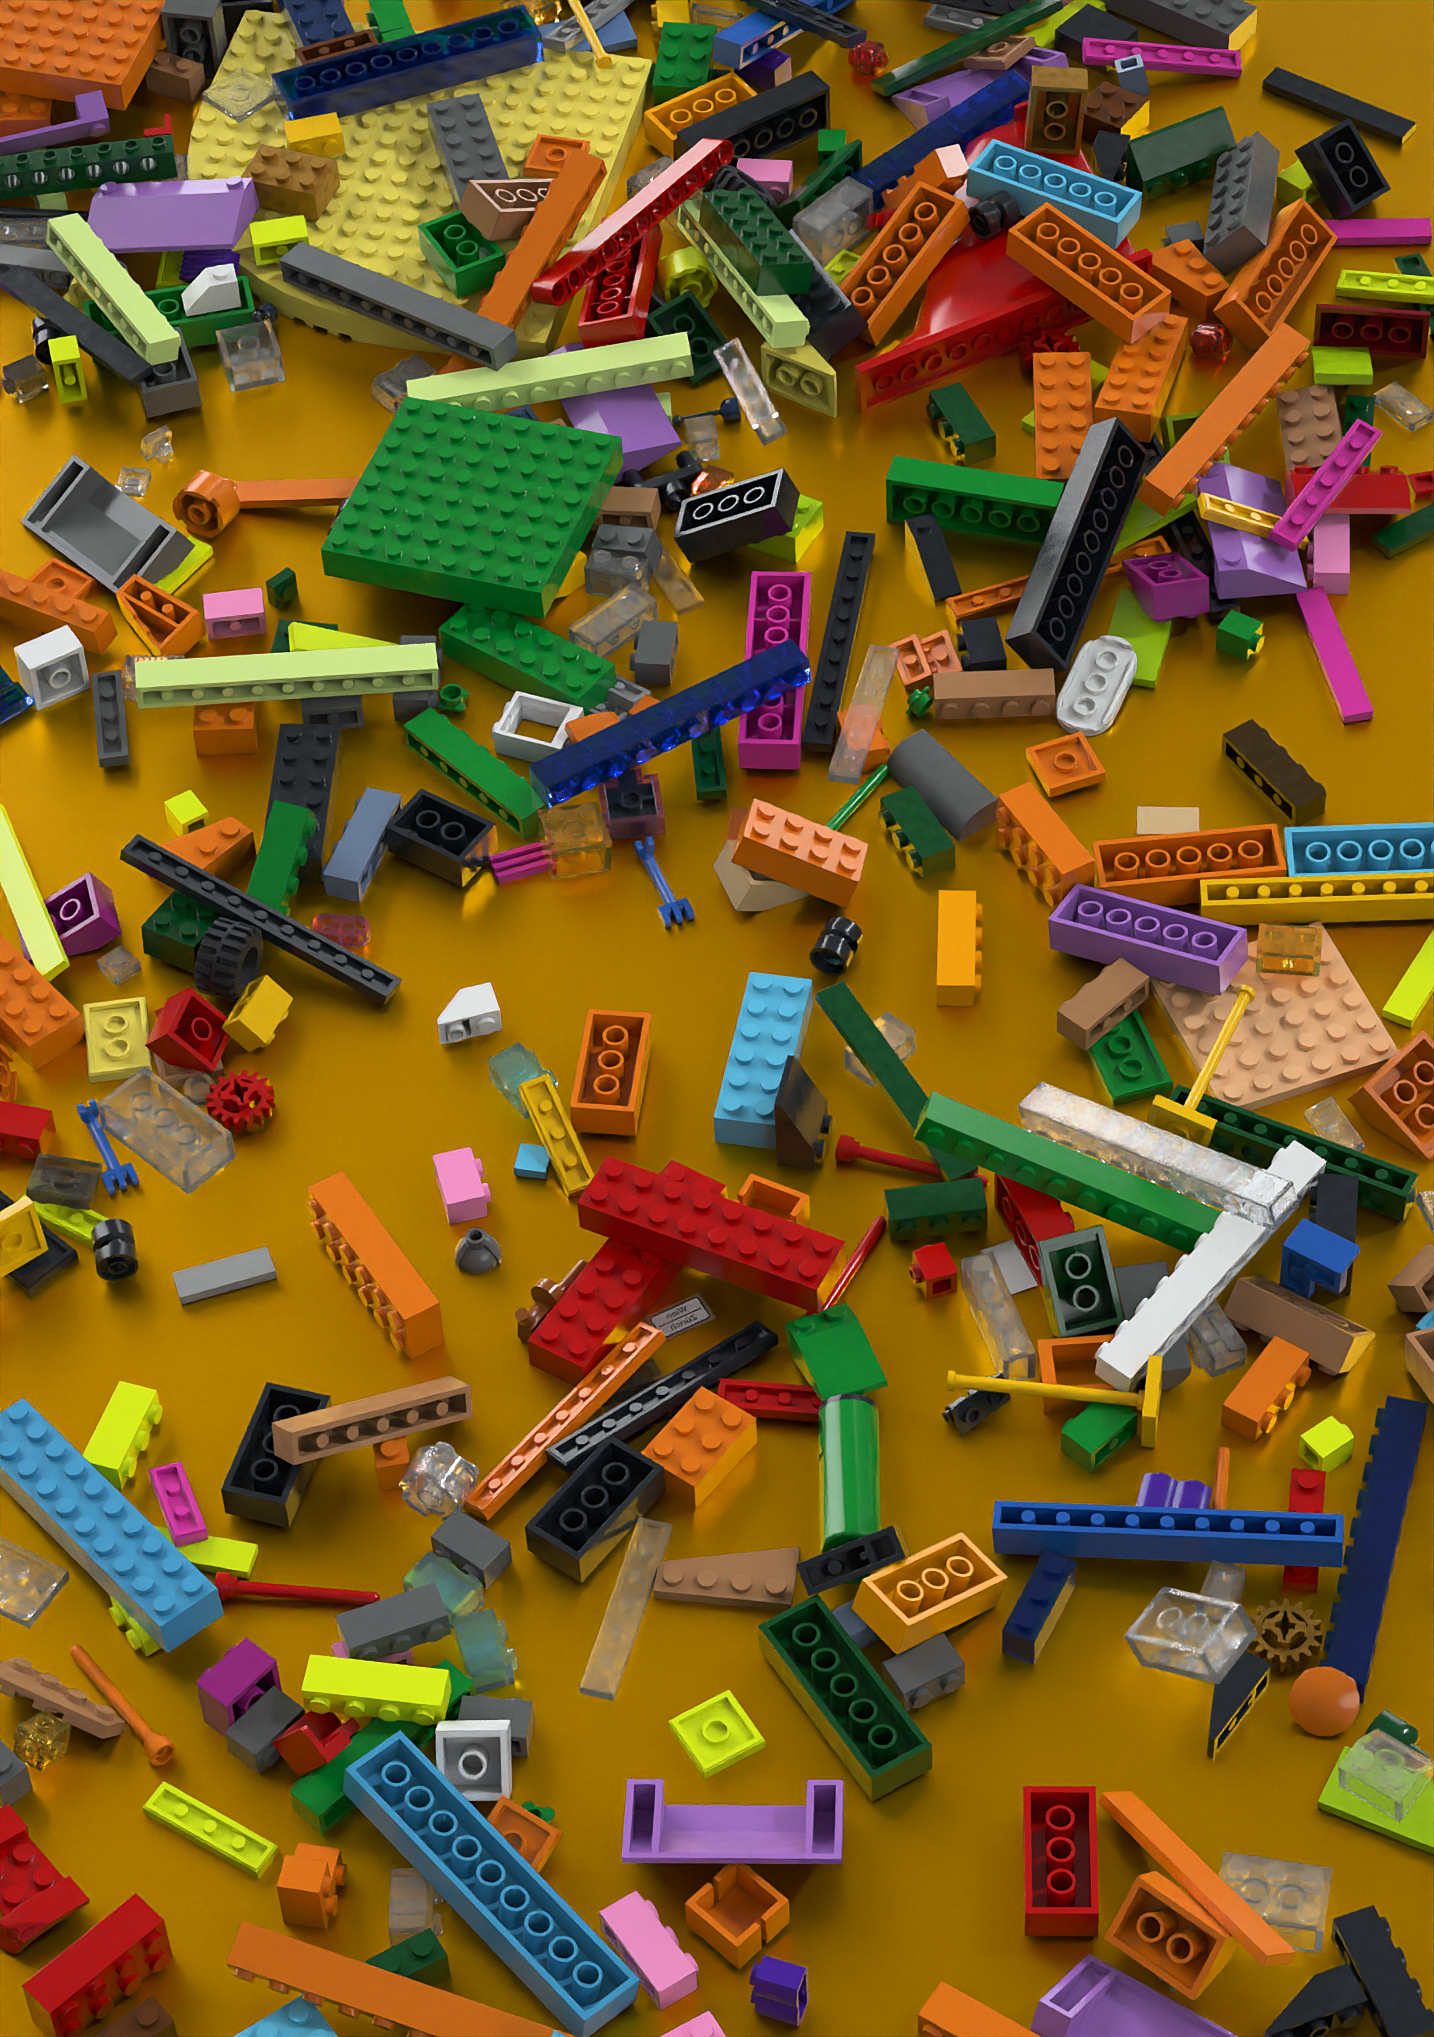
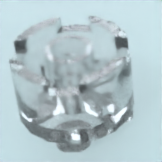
M439 1441L435 1446L421 1447L415 1453L399 1482V1486H402L404 1490L401 1497L412 1509L427 1517L429 1512L437 1515H443L442 1521H446L456 1509L463 1510L477 1484V1478L480 1474L479 1468L456 1454L455 1449L448 1443Z

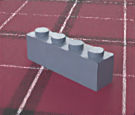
M367 787L363 797L358 798L351 820H347L344 825L343 836L340 842L337 841L334 844L332 857L329 863L324 864L321 871V880L324 881L326 895L361 902L388 848L385 826L403 808L402 795Z

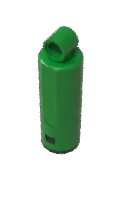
M839 1394L823 1401L819 1407L821 1554L881 1530L879 1407L873 1400L863 1395ZM870 1573L842 1584L860 1585L862 1579L870 1576Z

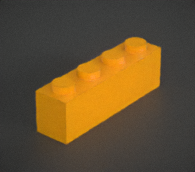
M939 890L937 1006H975V993H981V974H975V969H982V951L976 950V946H982V927H976V922H982V903H976V891Z

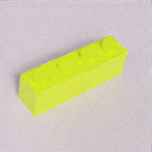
M310 1654L301 1692L304 1708L316 1713H341L355 1718L362 1716L376 1717L390 1722L397 1720L411 1721L428 1726L432 1724L438 1725L439 1721H445L452 1688L449 1670Z

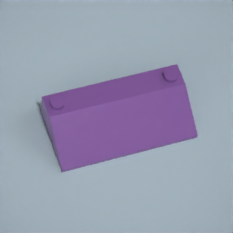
M1035 46L1007 70L964 69L895 94L891 98L892 102L920 133L932 136V138H940L946 136L948 130L1027 101L1029 99L1032 65L1069 68L1066 53Z
M101 90L75 96L77 118L75 121L1 137L0 156L19 154L46 147V149L108 134L110 132V122Z
M240 176L211 180L119 184L107 182L100 186L92 198L87 223L95 235L102 240L110 253L234 249L260 208L253 179L241 178Z
M583 342L568 344L547 356L584 350L585 348ZM650 383L560 399L574 428L620 436L622 438L624 463L612 486L624 480L623 474L627 470L636 469L639 471L682 446Z
M1214 463L1205 478L1198 477L1200 481L1193 490L1194 496L1197 499L1201 492L1280 517L1287 511L1284 505L1280 481L1226 463ZM1206 520L1215 556L1214 582L1218 599L1307 592V585L1297 549L1293 553L1270 539Z
M627 1779L622 1863L842 1864L844 1828L843 1780H807L806 1806L665 1805L663 1779Z
M1090 1954L1039 2000L1030 2027V2031L1041 2037H1239Z

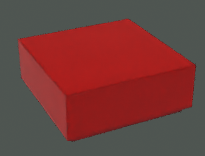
M1434 470L1407 475L1408 487L1414 502L1434 499Z

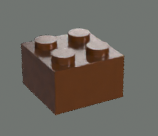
M1103 81L1086 99L1082 139L1094 143L1099 130L1130 135L1131 140L1135 139L1149 125L1150 99Z

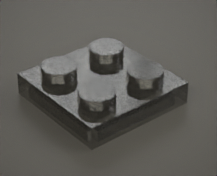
M39 1153L26 1188V1196L32 1201L41 1204H55L76 1210H90L101 1178L103 1164Z

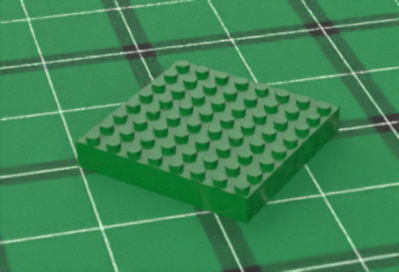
M406 396L321 548L324 574L545 619L624 463L622 438L620 436Z

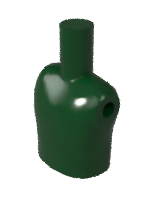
M1388 1709L1382 1711L1366 1730L1364 1737L1378 1747L1390 1761H1399L1408 1756L1422 1768H1425L1431 1761L1432 1757L1416 1745L1419 1740L1418 1730L1408 1722L1398 1718Z

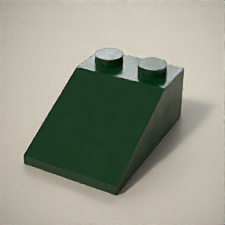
M691 290L647 315L644 330L646 339L687 331L694 376L684 378L692 385L738 358V354Z
M1103 1225L1037 1241L1044 1303L1052 1335L1058 1338H1068L1120 1324L1124 1321Z

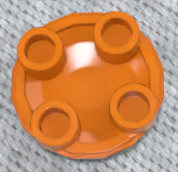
M1332 1667L1309 1668L1302 1672L1294 1681L1289 1693V1708L1294 1720L1305 1731L1316 1736H1334L1346 1731L1354 1723L1360 1709V1695L1357 1691L1355 1680L1344 1672Z

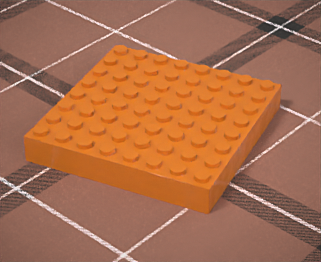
M0 0V91L75 103V96L101 90L106 108L125 111L165 39L161 11L166 0Z

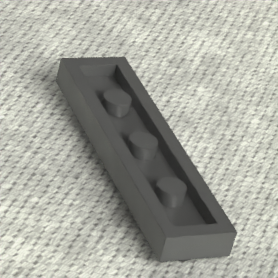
M121 670L93 673L91 677L100 767L129 764L130 757Z

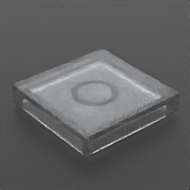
M242 67L202 93L205 102L238 123L279 97L276 88Z

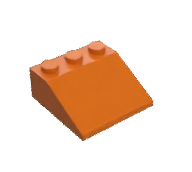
M1423 1030L1399 1049L1347 1100L1369 1124L1426 1162L1434 1155V1041Z

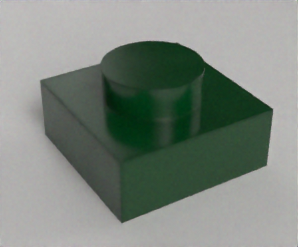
M288 567L266 581L268 602L275 608H278L298 594L295 572Z

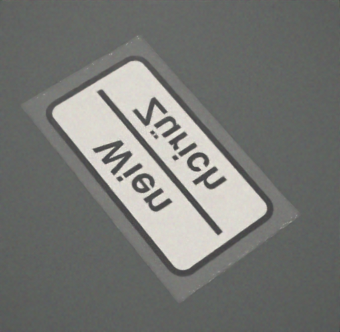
M696 1293L644 1317L648 1325L662 1330L667 1340L716 1318L700 1293Z

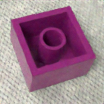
M248 1638L242 1640L237 1646H232L225 1653L224 1658L212 1669H207L196 1683L204 1722L224 1737L225 1731L273 1685L282 1691L276 1660Z

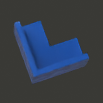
M1303 1218L1283 1244L1279 1285L1306 1299H1309L1314 1293L1316 1283L1340 1294L1346 1286L1347 1269L1359 1255L1360 1247Z

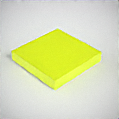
M729 1689L668 1721L669 1729L704 1779L766 1747L764 1738Z

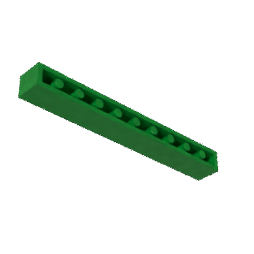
M933 1091L919 1116L914 1135L915 1140L1189 1254L1195 1250L1194 1246L1203 1233L1209 1234L1214 1229V1223L1222 1213L1219 1210Z

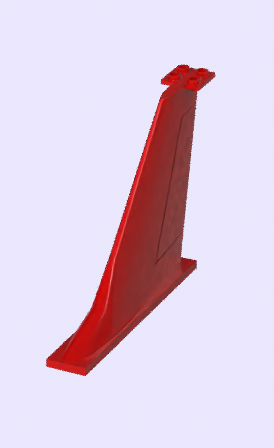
M1028 100L1014 106V121L985 132L967 144L964 158L968 167L973 164L992 139L1025 150ZM1081 148L1079 155L1031 152L1094 175ZM966 179L964 185L953 196L963 200L968 211L970 207L981 201L966 195ZM1020 215V220L1018 221V223L1026 217ZM968 223L931 272L913 333L892 351L855 365L856 409L860 414H864L1019 350V343L1023 342V336L1031 337V330L1039 333L1041 332V327H1045L1046 330L1056 327L1057 332H1061L1064 329L1068 331L1095 320V318L1006 254L1008 230L1016 224L984 240L973 232ZM1126 235L1119 246L1113 250L1152 277L1153 254L1147 248L1135 252Z

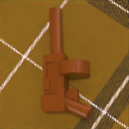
M582 1259L579 1260L558 1285L547 1278L540 1279L531 1289V1296L536 1303L529 1311L525 1308H519L515 1312V1317L519 1321L517 1323L519 1338L525 1341L529 1339L588 1265V1262Z

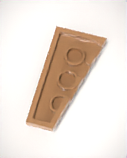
M800 1547L660 1561L653 1590L654 1598L786 1611L792 1608L798 1574L796 1564L799 1563L801 1555Z
M14 1657L11 1660L0 1662V1685L2 1686L0 1693L12 1698L16 1695L34 1700L32 1707L42 1712L54 1714L61 1712L63 1713L62 1721L102 1739L122 1733L126 1721L116 1716L112 1708L105 1705H97L88 1700V1696L84 1692L77 1689H69L60 1684V1680L56 1676L32 1668V1663L26 1659Z

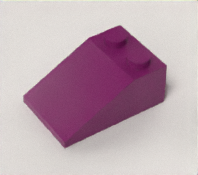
M1174 552L1122 560L1123 570L1143 612L1154 621L1168 622L1172 617L1178 616L1195 618L1199 616V613L1209 612V578L1179 553Z
M88 872L43 900L67 957L97 950L122 934L112 890L91 872ZM18 927L24 958L31 965H34Z

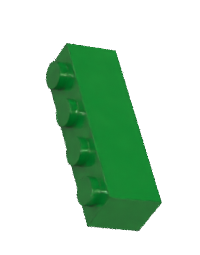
M274 800L246 894L289 917V900L291 895L295 896L298 890L299 878H297L299 867L304 866L306 863L308 849L305 847L308 837H313L317 820L314 819L315 814L309 808Z

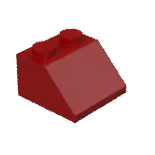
M188 987L167 999L145 1046L168 1065L211 1074L215 1071L231 1037L221 1028L227 1017L192 988Z

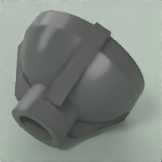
M481 1228L468 1230L455 1248V1266L469 1273H485L492 1270L496 1265L500 1266L502 1262L499 1243Z

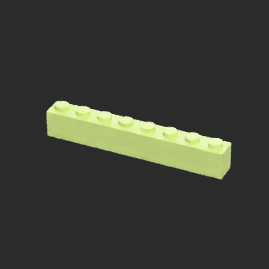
M78 213L48 219L46 243L134 351L151 365L178 360V351L181 346L179 333L167 322L166 317L154 306L152 300L148 299L140 286L133 281L127 270L119 264L114 254L110 253L104 246L102 240L95 235L89 224L85 223Z

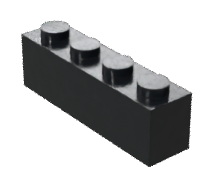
M1374 1905L1334 1918L1331 1938L1343 1963H1348L1368 1999L1366 2009L1380 2037H1434V2013L1431 2009L1426 2010L1421 2000L1422 1991L1416 1978H1410L1406 1970V1958L1400 1947L1395 1948L1391 1940V1929L1386 1918L1378 1915Z

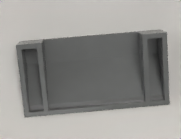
M75 454L72 455L20 521L114 593L134 574L152 584L156 583L176 570L195 547L178 530L163 519L156 517L111 484Z

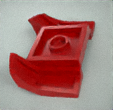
M7 1804L0 1808V1948L17 1954L46 1930L89 1904L90 1899L70 1876L64 1878L29 1837L28 1826L11 1806Z

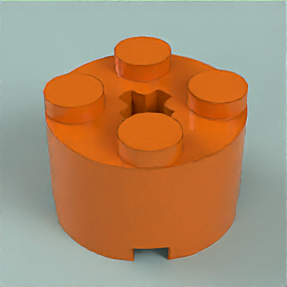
M204 470L198 471L174 498V515L178 522L181 519L187 525L185 529L190 534L202 539H212L220 534L239 513L240 500L236 493L237 486L229 478H222L217 474Z

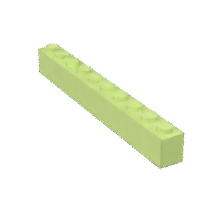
M702 199L685 200L679 206L677 226L693 247L698 248L706 256L714 274L771 347L804 346L806 335L809 334L810 329L808 319L788 295L756 296L699 224Z
M686 331L506 363L498 371L488 367H481L407 380L406 384L408 397L489 412L694 376Z
M435 643L135 662L138 709L439 689Z

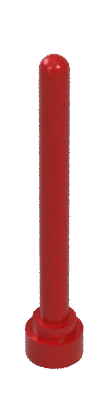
M841 1134L835 1152V1159L849 1162L859 1158L944 1179L934 1163L861 1146L860 1142L855 1141V1138ZM976 1174L968 1178L981 1177L983 1188H986L989 1184L988 1178L983 1175Z
M878 1216L875 1218L847 1261L846 1268L820 1312L827 1310L837 1303L887 1225L885 1217ZM807 1311L805 1315L809 1316L815 1313Z
M217 1572L214 1583L220 1600L229 1601L230 1597L236 1598L237 1594L368 1605L381 1600L377 1592L239 1581L238 1577H232V1573Z

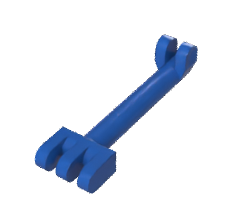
M645 838L644 845H642L640 840L633 842L638 857L642 860L664 905L658 907V916L664 927L671 926L669 916L673 917L676 924L683 922L681 912H684L688 920L694 919V912L687 898L676 901L653 857L655 853L653 838Z
M95 1099L89 1100V1107L84 1108L82 1103L76 1105L77 1112L81 1120L86 1124L108 1169L107 1172L101 1173V1179L108 1195L115 1193L114 1182H117L121 1191L127 1189L125 1178L129 1177L133 1186L138 1185L139 1179L132 1164L128 1163L120 1166L97 1119L99 1110Z

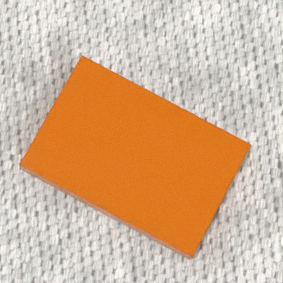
M54 557L28 579L81 601L98 587L97 579ZM0 616L38 637L46 634L31 626H26Z

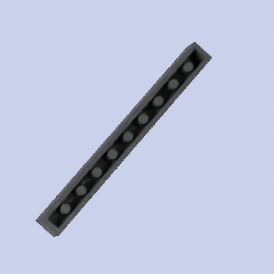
M299 242L279 259L284 282L495 371H498L519 352L514 329L325 252L317 247Z

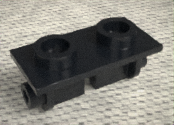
M1002 1372L995 1376H985L987 1378L1004 1379ZM970 1389L967 1392V1397L961 1396L952 1404L945 1406L942 1416L949 1424L955 1422L960 1436H963L1008 1402L1011 1397L1009 1393Z

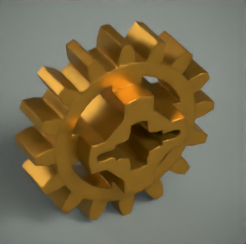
M1284 1598L1282 1605H1277L1272 1599L1268 1609L1259 1605L1257 1607V1615L1250 1614L1245 1637L1248 1639L1247 1648L1248 1650H1255L1257 1657L1267 1659L1266 1662L1270 1663L1271 1667L1274 1663L1279 1664L1281 1672H1284L1286 1665L1290 1664L1296 1671L1299 1669L1300 1661L1309 1665L1311 1664L1312 1655L1318 1656L1323 1632L1320 1631L1321 1621L1320 1619L1313 1620L1314 1611L1312 1609L1305 1612L1302 1611V1602L1300 1601L1293 1607L1289 1606L1288 1598ZM1282 1630L1286 1631V1640H1283Z

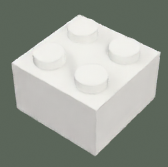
M68 625L14 648L22 690L37 711L91 688L83 646Z
M510 1720L439 1721L435 1731L436 1768L468 1801L499 1800L501 1795L510 1799L512 1792Z

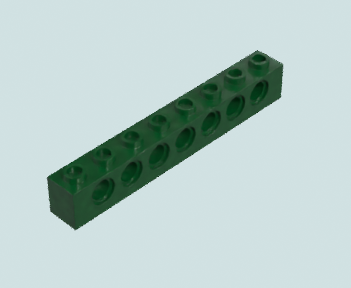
M158 135L149 138L128 139L109 143L103 142L93 145L0 156V200L98 188L107 182H115L116 184L138 183L177 178V159L172 135Z
M1178 1084L1169 1099L1184 1105L1191 1089ZM1203 1094L1196 1109L1197 1112L1217 1120L1208 1145L1209 1149L1267 1170L1272 1165V1159L1280 1148L1286 1149L1295 1140L1327 1161L1324 1174L1359 1176L1357 1204L1404 1221L1416 1199L1418 1173Z

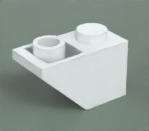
M491 982L458 991L437 1019L441 1045L502 1030L500 1008Z

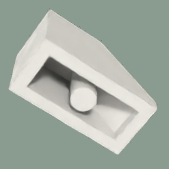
M233 263L205 268L181 294L186 316L241 307L238 281Z

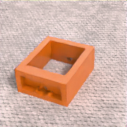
M1115 1334L1037 1340V1365L1040 1383L1057 1385L1054 1363L1096 1360L1095 1354L1104 1342L1110 1343L1115 1338ZM1109 1383L1071 1385L1074 1387L1119 1391ZM1042 1397L1044 1414L1084 1411L1089 1403L1087 1401Z

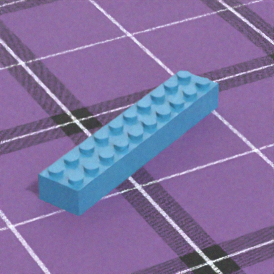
M24 1398L0 1413V1485L110 1596L118 1601L125 1611L167 1653L224 1615L217 1588Z
M401 1730L345 1769L343 1793L574 2036L589 2037L636 2001L640 1979Z

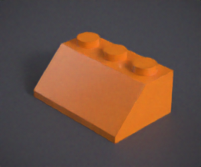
M1156 1871L1136 1877L1104 1939L1193 2001L1201 1995L1226 1966L1239 1943L1190 1894Z

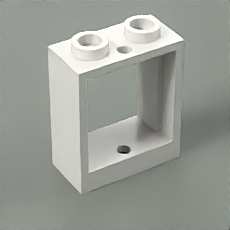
M516 691L511 702L508 701L505 704L501 720L496 722L492 729L491 738L495 741L496 753L563 770L575 748V745L564 730L565 724L584 717L583 708ZM522 719L559 728L551 743L514 734Z

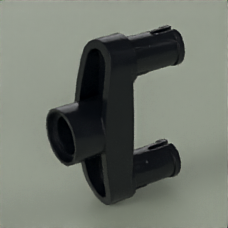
M685 450L679 452L675 457L676 464L680 469L647 481L642 479L636 469H629L623 474V482L627 487L658 488L660 505L666 504L672 510H679L682 500L690 498V494L701 489L706 484L708 474L701 464L696 463L691 453Z

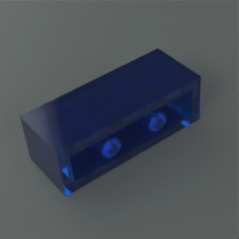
M1044 1550L1002 1629V1653L1035 1665L1076 1586L1077 1561Z

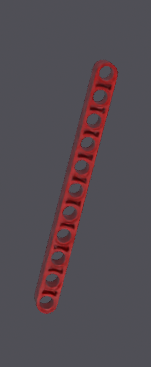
M711 138L700 140L536 278L530 288L532 301L538 304L561 306L714 177L722 164L728 165L734 154L732 143L729 140Z

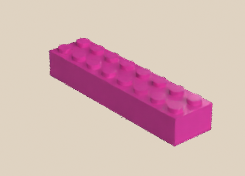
M752 571L738 736L739 768L800 769L811 611V572Z

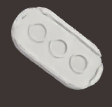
M1105 635L1100 636L1098 640L1093 642L1090 640L1082 646L1056 700V718L1061 727L1067 732L1074 734L1082 731L1084 736H1094L1104 732L1111 726L1137 671V656L1128 641L1117 636Z

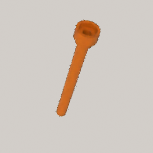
M73 1645L70 1649L71 1656L144 1742L145 1756L154 1766H161L168 1762L175 1754V1745L166 1735L154 1733L81 1645Z

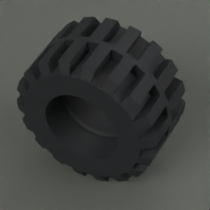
M722 164L703 190V192H713L715 189L739 191L741 188H749L755 190L772 212L777 207V202L770 192L752 177L731 165Z
M220 917L217 921L215 920L206 932L196 958L195 981L199 992L237 1003L248 983L257 978L263 958V935L261 930L227 918Z

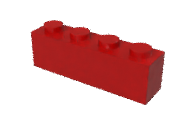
M0 1101V1152L16 1154L24 1158L43 1160L56 1133L52 1110Z

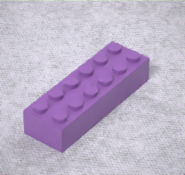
M1076 883L1048 919L1050 949L1112 965L1121 957L1150 977L1219 996L1222 995L1248 960L1247 929L1078 883Z

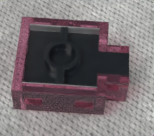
M641 768L611 772V779L597 780L605 841L666 834L658 773L643 775L642 777Z

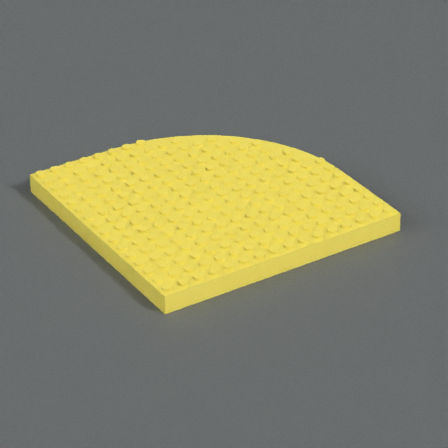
M246 9L193 125L187 154L188 180L241 177L262 144L287 149L283 122L336 112L343 132L345 153L324 158L337 161L340 187L319 220L304 217L309 245L475 314L479 311L481 299L485 294H489L493 286L457 299L420 251L418 225L457 211L429 131L426 103L479 93L510 179H541L523 176V167L537 134L590 141V151L588 154L604 161L607 175L580 219L573 238H569L556 260L557 262L600 225L601 219L605 217L643 118V112L646 110L653 91L654 62L650 59L609 54L612 64L606 69H600L595 63L596 57L594 53L589 51L568 50L567 52L542 48L539 45L416 30L414 31L420 41L422 63L392 71L387 61L383 62L381 59L382 70L324 85L319 88L305 90L297 74L294 49H298L282 13ZM351 22L355 33L367 29L372 30L373 28H369L368 24ZM260 207L250 223L296 215ZM249 225L234 249H232V251L241 254L237 277L247 275L250 290L259 296L260 302L272 303L279 313L290 319L297 317L304 320L307 326L311 328L315 326L325 328L332 335L338 336L340 333L349 335L353 341L452 355V352L284 282L280 262L256 266ZM520 239L517 241H495L504 252L506 263L508 253L512 248H516ZM574 296L561 306L532 302L515 331L519 352L507 363L544 357L552 353Z

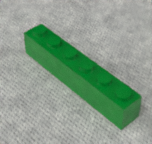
M429 707L403 725L405 746L523 840L528 839L552 822V805L548 796L534 789L524 777H519L504 761L497 760L485 746L478 745L464 730H459L445 715H440Z
M445 1658L440 1664L431 1668L449 1670L452 1690L445 1721H456L459 1716L462 1695L475 1696V1683ZM373 1717L371 1722L360 1732H355L349 1737L352 1742L329 1763L316 1768L307 1777L303 1776L296 1781L289 1791L293 1810L317 1832L323 1835L356 1807L343 1793L344 1774L347 1767L400 1730L421 1751L436 1738L437 1724L425 1726L411 1721L397 1720L390 1722Z

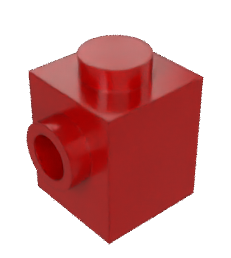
M944 1242L926 1245L913 1251V1265L909 1266V1273L913 1284H919L926 1301L957 1292V1270Z

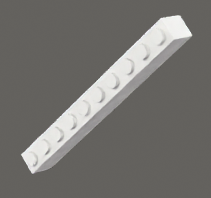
M1295 1140L1286 1149L1280 1148L1272 1159V1165L1267 1170L1261 1169L1253 1180V1186L1248 1191L1242 1190L1233 1203L1234 1207L1228 1213L1224 1211L1219 1215L1214 1223V1229L1209 1234L1203 1233L1194 1246L1195 1250L1189 1256L1184 1254L1175 1266V1272L1170 1277L1164 1276L1155 1288V1294L1150 1299L1144 1298L1136 1308L1135 1316L1130 1321L1124 1320L1116 1330L1115 1338L1110 1343L1104 1342L1095 1354V1359L1097 1360L1095 1374L1119 1391L1132 1392L1147 1375L1149 1355L1164 1356L1310 1194L1311 1186L1318 1185L1319 1173L1324 1174L1327 1161Z

